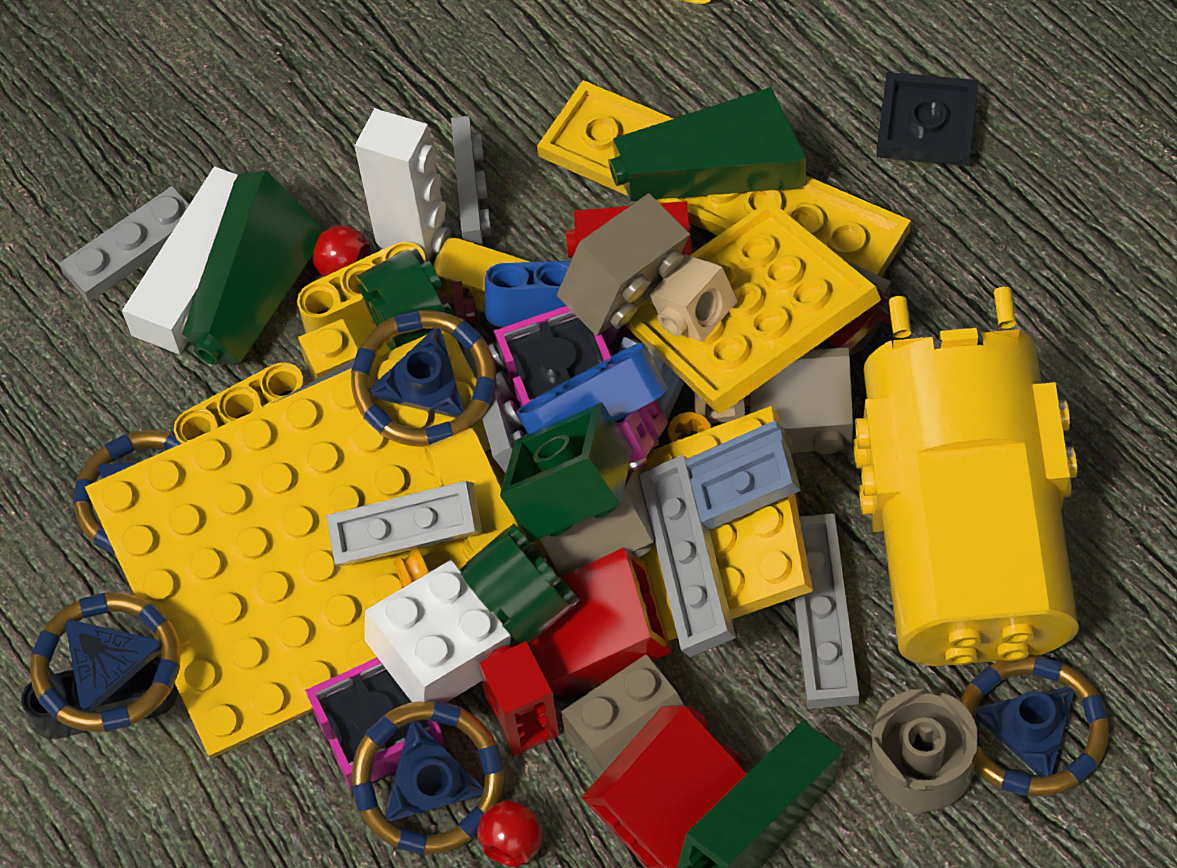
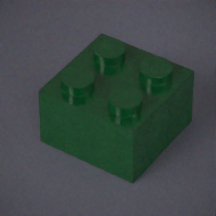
M601 402L516 439L499 496L531 542L548 535L551 537L560 536L571 529L574 524L593 516L595 518L605 517L621 505L633 448Z

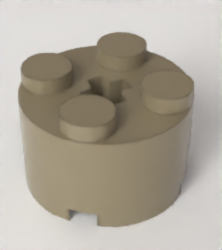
M911 689L889 699L878 711L872 728L869 764L876 786L890 801L913 815L944 808L954 803L965 793L974 775L978 746L977 726L968 709L953 696L942 692L941 695L923 693L924 689Z

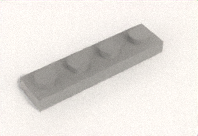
M492 343L488 347L495 362L497 384L491 405L482 417L493 458L506 473L514 442L516 439L525 436V434L520 430L524 426L517 415L519 409L511 400L516 397L515 388L503 371L505 367L497 345ZM462 345L464 356L477 380L478 370L472 353Z
M681 455L639 474L680 648L686 655L692 657L735 639L736 635L710 532L700 522L690 482L692 476L685 462L688 458L685 455Z
M835 513L802 516L799 519L813 591L797 596L793 600L807 709L859 704V691Z

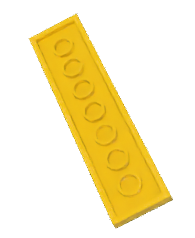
M583 80L537 145L538 157L628 196L624 185L616 186L609 169L608 160L614 158L613 138L673 118ZM806 176L805 186L793 189L655 199L658 203L687 201L689 223L715 235H720L762 204L771 200L839 257L880 277L883 276L909 234L911 220L809 176Z

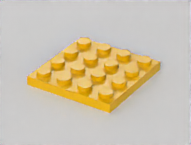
M768 200L690 255L722 266L738 301L702 342L684 335L675 336L667 332L658 321L659 314L654 304H650L647 300L637 307L636 313L625 326L720 415L852 320L859 317L878 303L881 298L874 284L771 200Z
M772 406L672 442L649 451L646 456L647 462L644 465L646 470H650L681 455H685L687 458L693 457L774 420L781 425L780 414ZM795 493L709 530L731 619L813 591ZM654 540L652 543L653 548L638 558L647 564L666 633L670 641L678 638Z

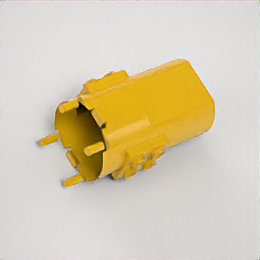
M1010 287L996 288L994 290L998 326L1004 329L1014 327L1017 323L1012 290ZM904 296L892 297L889 299L893 336L904 338L911 335L907 298ZM977 328L940 331L939 340H942L941 348L935 350L933 337L894 340L893 349L892 341H889L876 349L868 357L864 365L867 399H865L864 418L855 419L856 438L854 439L855 464L857 469L861 468L862 485H859L862 515H871L873 532L884 531L898 649L903 657L918 664L927 666L965 665L1001 660L1013 661L1030 655L1040 656L1069 642L1074 638L1079 629L1061 512L1064 498L1071 497V478H1076L1077 476L1075 450L1073 447H1065L1063 432L1069 430V409L1066 400H1058L1056 382L1042 383L1036 344L1029 335L1020 331V329L981 332L983 345H977Z

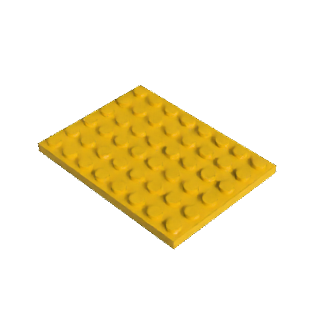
M442 331L463 409L465 410L471 403L477 380L457 340L451 334ZM425 336L376 357L369 378L370 388ZM352 368L85 486L134 596L154 604L174 626L181 651L180 670L175 680V685L210 760L312 713L313 711L305 692L306 689L377 658L365 642V610L403 588L392 558L398 555L400 558H407L410 555V550L347 566H338L334 563L326 515L439 488L424 447H414L394 442L383 435L381 436L363 419L352 394ZM374 399L375 403L395 422L407 427L426 428L455 419L437 413ZM481 419L472 429L475 431L497 481L502 488L506 473L493 458L484 423ZM515 519V521H516V523H517L519 529H520V530L524 533V535L527 537V535L525 534V532L523 531V529L521 528V526L519 525V523H518L517 520ZM462 538L417 548L426 564L428 572L435 570L450 560L458 569H461L471 559ZM539 539L534 542H531L532 544L534 543L538 547V549L545 555V557L550 561V563L553 565V571L560 578L561 576L558 570L556 569L553 561L551 560L548 552L546 551L544 545L542 544L541 540ZM151 631L154 639L158 640L157 635Z

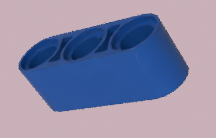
M571 261L500 263L490 267L485 274V317L487 321L498 327H506L566 306L557 296V293Z
M640 343L618 352L523 405L517 411V415L526 432L530 434L602 402L616 422L662 396L668 390V386L646 344Z

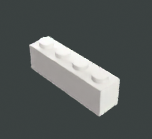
M374 108L354 147L377 250L380 251L399 242H412L420 246L424 251L426 262L429 261L433 265L444 242L450 238L451 231L446 226V204L441 198V176L436 171V148L431 143L428 124Z
M215 166L211 170L122 310L131 336L179 355L182 353L188 343L182 332L233 183L238 176L237 174Z

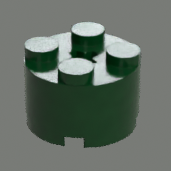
M416 248L411 251L407 249L356 275V279L360 282L358 284L359 291L376 327L395 315L414 310H434L456 317L451 306L448 303L443 304L436 291L442 288V284L434 267L429 261L425 263ZM423 328L397 335L386 344L391 351L427 335L433 329Z
M514 523L459 569L461 576L490 613L493 612L503 623L504 629L519 644L527 641L529 645L580 601L569 585L553 571V565L534 543L532 544Z

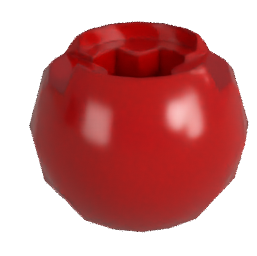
M350 225L332 226L328 231L320 234L314 249L313 263L318 269L319 274L325 277L370 256V244L363 232Z
M506 800L488 808L482 815L477 830L478 841L483 845L484 854L510 867H518L531 861L540 850L544 836L542 826L537 822V814L519 803Z

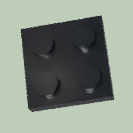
M887 72L877 143V157L970 166L979 80Z

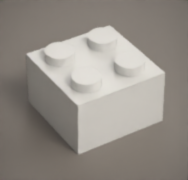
M451 560L365 610V642L412 702L437 700L446 703L482 681L478 662L487 659L497 648L510 645L511 635L504 629L503 624L493 612L490 613L479 600Z

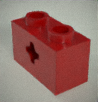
M527 641L516 646L506 645L497 648L487 659L478 662L488 707L512 756H516L560 736L553 693Z

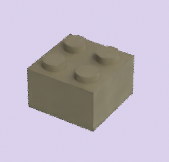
M648 193L579 242L557 296L596 336L612 325L618 329L634 316L638 309L637 307L647 300L650 304L653 303L649 294L682 263L684 256L681 252L690 234Z

